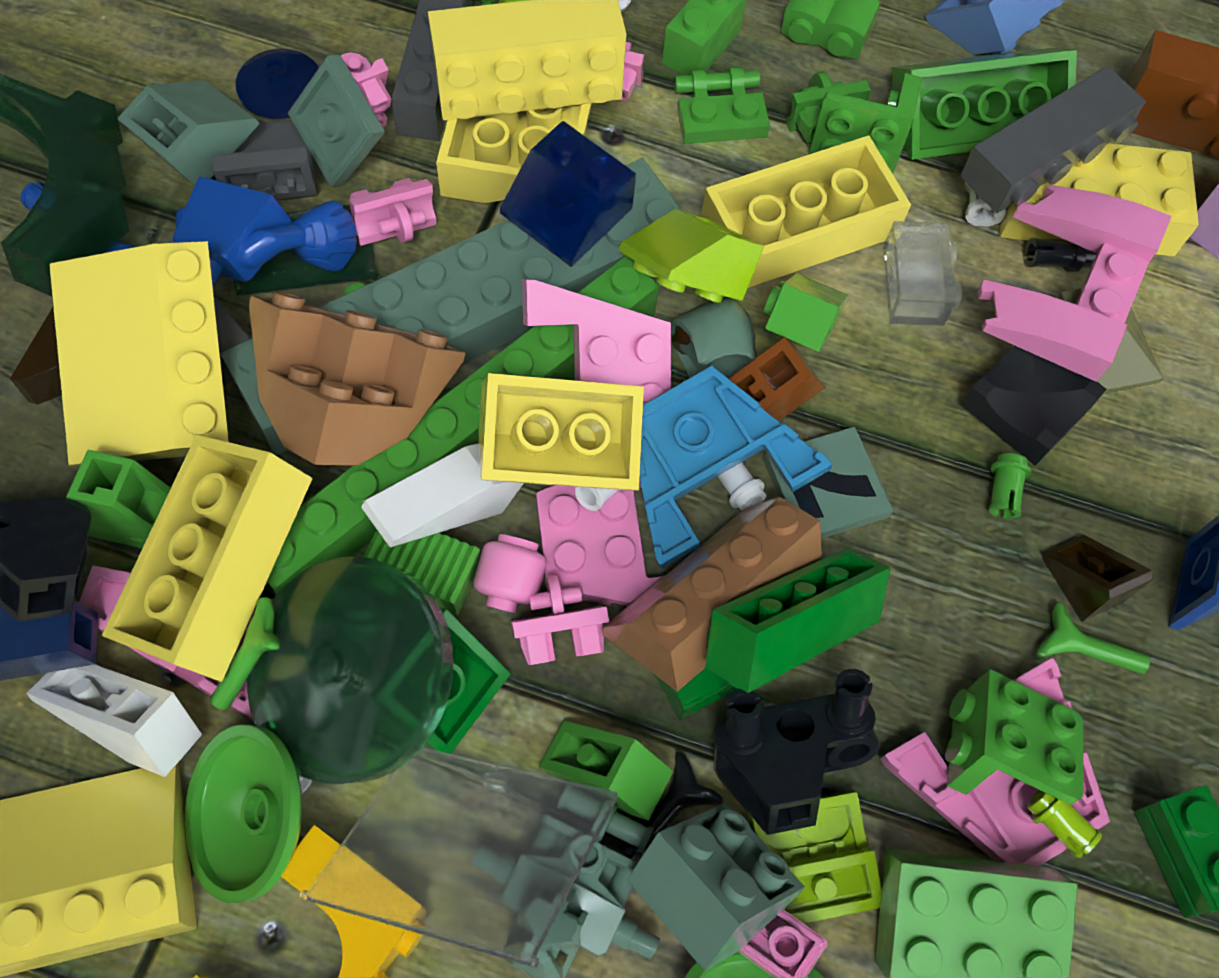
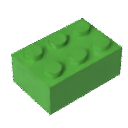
M886 848L875 963L886 978H1069L1078 884L1051 867Z

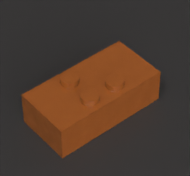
M1155 30L1125 80L1129 86L1146 100V103L1135 119L1138 125L1132 133L1219 158V48Z

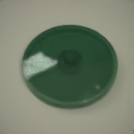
M351 556L330 559L306 569L287 583L272 600L275 615L273 634L281 643L278 650L265 651L261 655L247 678V695L255 725L267 728L282 741L294 761L298 775L326 784H356L379 779L402 767L423 748L432 736L444 713L453 678V648L445 617L427 588L414 576L392 564L366 557Z

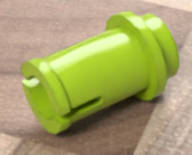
M1041 790L1026 805L1032 812L1031 820L1035 824L1042 822L1071 851V854L1076 859L1081 858L1084 853L1088 854L1102 838L1103 834L1098 829H1095L1071 804L1065 803Z

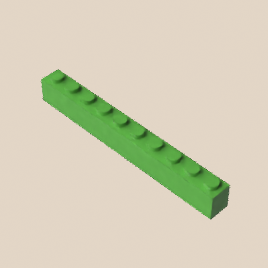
M625 256L579 291L578 294L653 317L656 311L659 285L650 276L633 269L634 262L628 256ZM574 324L534 326L431 405L406 439L362 464L352 466L300 506L265 587L278 601L295 603L371 542L377 529L361 508L366 499L465 446L478 444L481 386L488 373L574 380Z

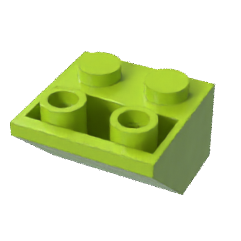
M675 208L623 240L618 251L634 260L633 269L646 275L657 277L658 284L684 293L686 286L696 288L694 293L698 296L721 303L723 296L743 301L764 246L713 220Z

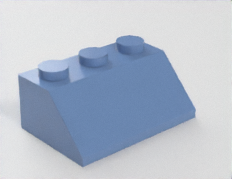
M942 0L925 17L931 26L972 55L984 53L996 55L1012 50L1016 46V41L1024 33L1039 26L1041 23L1040 19L1047 12L1062 5L1064 0Z

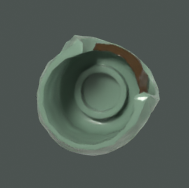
M723 297L721 303L710 301L673 318L670 322L671 341L687 370L689 378L713 366L729 379L756 359V338L750 316L741 304L733 298Z

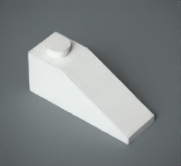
M478 443L465 446L366 499L361 508L388 546L393 547L501 514L524 483L481 480Z
M98 665L46 673L26 693L33 702L128 763L163 777L167 776L202 735L173 692Z

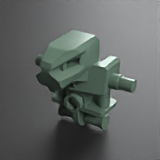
M570 785L559 804L558 811L562 813L566 811L595 826L589 838L543 816L539 824L541 832L528 858L522 857L520 862L507 855L504 858L482 847L472 865V868L494 878L493 882L507 889L502 898L506 911L519 918L504 949L505 958L509 966L532 978H565L579 947L584 949V952L598 958L606 954L610 943L625 951L628 948L651 960L661 939L638 927V923L623 916L626 911L624 909L625 903L633 888L627 879L638 863L601 845L607 832L637 847L638 852L643 853L654 827L649 825L647 828L616 812L618 806L607 802L604 806L574 791L575 788ZM521 934L525 935L522 943H518ZM558 953L567 957L563 966L555 962Z

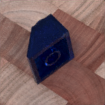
M562 121L530 150L500 207V214L572 267L633 209L637 173L565 121Z

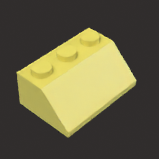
M488 373L481 386L479 418L481 480L638 491L644 387Z

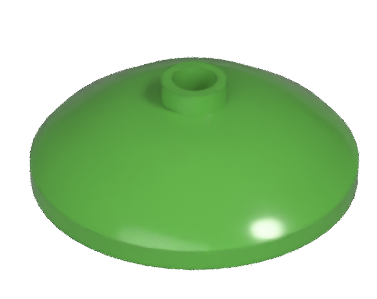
M235 725L220 732L201 754L193 771L187 792L184 823L185 840L190 863L204 889L214 898L226 903L249 902L266 894L277 883L287 868L299 839L303 809L299 775L285 745L267 728L257 725Z

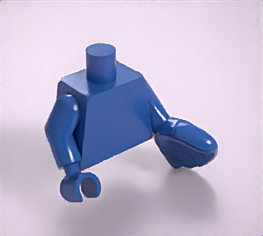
M200 176L187 205L179 208L176 212V230L173 235V243L208 241L213 287L220 275L242 282L249 281L264 263L281 251L294 249L301 260L328 272H339L345 267L356 250L357 240L355 237L357 230L353 217L349 211L343 208L339 201L333 200L320 204L303 213L293 222L271 194Z

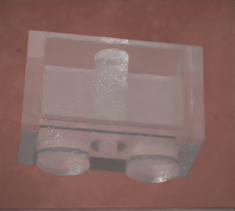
M894 221L883 247L890 324L944 326L953 308H958L962 294L961 283L954 278L953 268L957 260V245L955 242H950L949 224Z

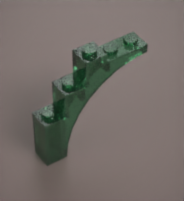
M0 74V122L17 130L30 140L48 160V174L40 197L26 218L1 244L14 281L52 296L50 263L106 253L130 232L122 195L119 193L126 186V181L118 151V146L123 143L116 108L112 103L78 90L64 99Z

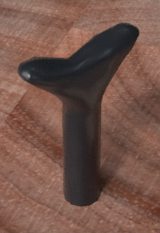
M676 752L675 772L669 792L655 807L649 821L644 819L641 822V825L647 828L649 825L654 827L644 851L650 846L658 832L664 830L683 809L695 805H720L723 803V798L715 790L698 784L686 755L681 752ZM625 841L619 847V850L633 861H636L643 854L638 852L637 847Z

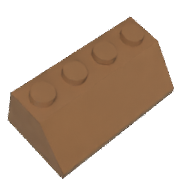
M781 497L745 508L602 628L603 636L678 692L706 666L707 635L711 626L713 609L822 559L820 520Z

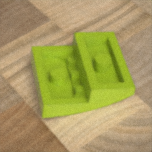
M846 790L821 795L816 826L767 835L748 813L750 828L773 853L780 856L787 863L790 871L805 886L802 892L784 908L789 914L805 924L880 908L882 887L875 851L867 845L858 793L856 791Z

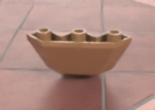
M274 291L273 298L251 295L249 310L259 400L283 447L314 465L358 466L406 439L464 361L466 352L447 345L448 337L438 332L426 329H418L417 334L377 324V317L367 313L346 310V314L343 315L304 304V297L284 291Z

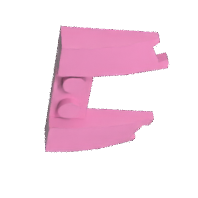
M1050 185L1046 187L1042 194L1046 198L1035 205L1027 202L1022 203L1018 206L1013 217L1097 253L1078 299L1073 304L1039 292L984 279L978 290L979 299L994 301L996 318L986 319L982 325V331L1097 382L1114 360L1128 325L1125 324L1132 303L1148 264L1160 247L1172 216L1136 202L1110 195Z

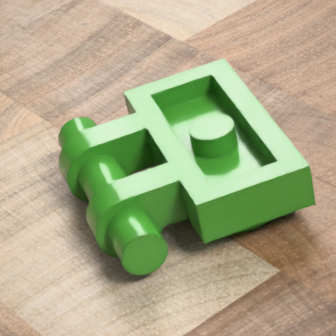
M729 67L727 72L706 74L705 70L701 69L691 70L690 75L674 76L675 94L691 92L692 97L678 100L677 112L683 144L768 138L770 123L763 92L746 94L745 88H757L760 86L759 70L743 71L742 67ZM728 90L729 95L708 96L707 91Z

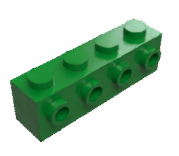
M847 547L713 609L711 626L707 635L708 650L705 668L727 680L731 686L749 693L877 624L881 619L890 567Z

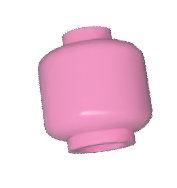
M499 534L498 541H491L483 546L473 586L479 593L488 596L485 606L516 613L518 604L530 605L529 596L540 592L547 566L545 557L537 552L539 546L537 543Z

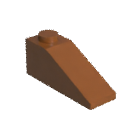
M786 337L729 378L730 381L756 400L760 407L777 421L789 415L825 389V386L801 352Z

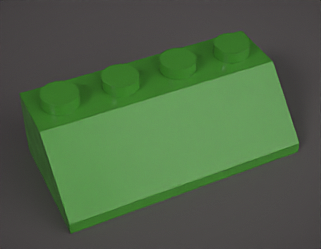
M1046 48L892 67V90L899 92L905 73L923 77L914 120L904 144L909 159L914 160L971 152L975 145L1076 85L1077 50Z

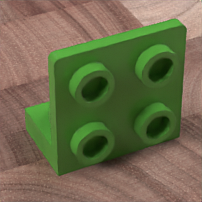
M905 73L899 92L890 90L886 105L826 92L809 154L869 135L893 174L914 120L923 77Z

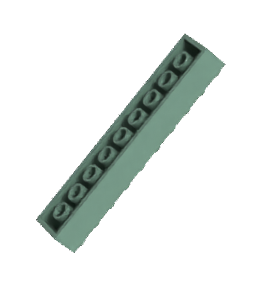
M642 157L318 308L343 315L346 314V310L367 313L377 317V324L417 334L418 329H426L444 334L448 337L447 345L466 352L462 363L464 364L522 336L534 327L523 325L522 279H533L578 293L626 256L618 251L623 240L673 209H680V207ZM253 338L221 352L220 354L238 391L272 453L276 456L287 451L288 449L283 447L259 400Z

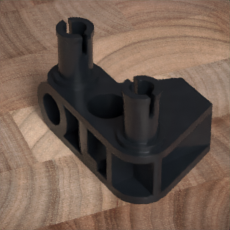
M47 498L0 503V606L17 622L72 614L86 563L88 535L91 526V513L80 502L68 498Z
M858 669L842 671L836 679L835 694L763 707V703H760L761 696L755 691L747 693L742 689H738L728 696L726 701L727 716L718 722L715 729L713 768L719 780L767 835L816 826L824 773L862 765L877 755L880 743L874 731L875 711L868 702L873 684L868 683L870 677L865 672Z

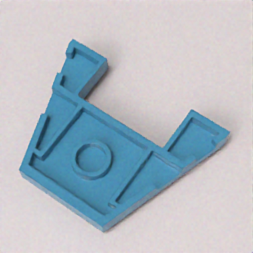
M713 366L706 368L643 405L639 478L654 552L661 569L701 546L675 502L681 497L762 450L767 452L791 492L830 471L832 467L831 462L820 451L816 452L798 438L799 435L786 424L779 423L764 411L756 400Z

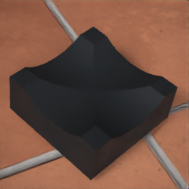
M1014 346L988 373L972 386L961 405L1036 466L1092 408L1107 389L1099 382Z

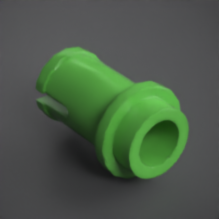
M1004 453L1000 454L997 461L992 463L991 472L995 477L991 504L988 508V512L991 515L998 516L999 509H1003L1001 518L1015 519L1021 516L1025 479L1030 477L1032 471L1027 465L1028 460L1026 457L1019 454Z

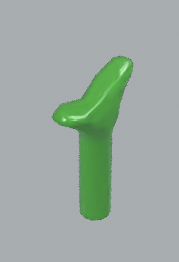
M267 597L259 598L254 615L246 630L244 642L231 661L223 681L218 683L210 697V702L216 708L221 710L229 709L261 655L265 651L278 650L281 641L273 634L275 621L273 603Z
M1061 602L1054 605L1051 614L1054 630L1037 649V660L1044 659L1053 654L1076 652L1141 675L1147 672L1150 665V656L1084 634L1073 623Z

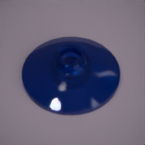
M271 49L258 53L246 61L237 74L235 87L238 98L247 110L257 116L267 119L290 118L288 115L289 110L319 67L309 56L292 49Z

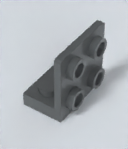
M292 120L260 123L234 153L212 156L213 172L217 181L271 194L275 200L317 195L314 159Z

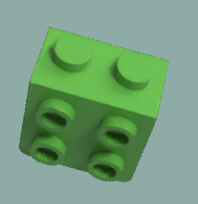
M989 669L967 690L962 689L956 694L949 710V716L953 719L952 734L945 752L946 761L949 762L948 787L967 795L995 771L1000 770L1068 804H1074L1083 797V719L1078 712L992 669Z

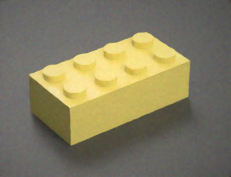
M526 0L428 11L435 75L443 121L503 113L513 114L520 111L560 108L587 103H604L622 99L626 30L618 0Z
M868 135L705 188L701 217L713 220L764 246L748 286L750 288L898 237L911 203Z
M1108 143L1093 160L1086 164L1082 161L1072 166L1070 171L1060 181L1053 184L1054 186L1110 195L1171 215L1172 217L1156 255L1175 256L1199 226L1191 152ZM1046 182L1040 186L1036 193L1026 202L1035 205L1046 198L1042 194L1046 187L1051 184ZM1015 203L1007 207V214L1004 216V220L999 223L1000 238L1028 241L1030 238L1065 240L1014 218L1013 216L1018 208Z
M196 435L101 636L222 682L313 478L270 452Z

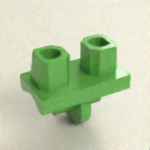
M825 71L813 74L811 87L801 88L800 92L793 93L791 114L786 119L789 132L800 130L805 141L812 143L825 93L833 92L868 101L871 92L868 81L864 80L843 84L842 81L831 83Z

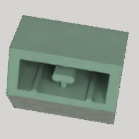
M206 80L147 85L117 118L151 151L194 186L200 176L208 179L214 176L212 156L234 153L260 124L252 115Z
M727 803L658 832L627 879L704 971L740 951L805 888L790 871L787 863L780 856L773 853L753 832L747 820L734 811Z

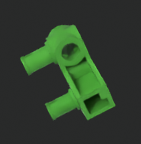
M87 450L66 498L80 502L90 511L91 526L88 536L143 548L171 488L133 459Z

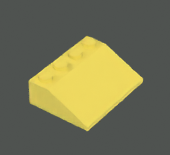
M592 103L520 111L513 114L503 113L469 119L448 120L436 161L440 195L489 203L573 190Z
M208 241L150 244L50 263L69 466H80L87 450L139 461L184 457L187 455L196 435L229 442Z
M179 762L166 777L139 768L0 800V977L197 929L190 859L185 840V814Z

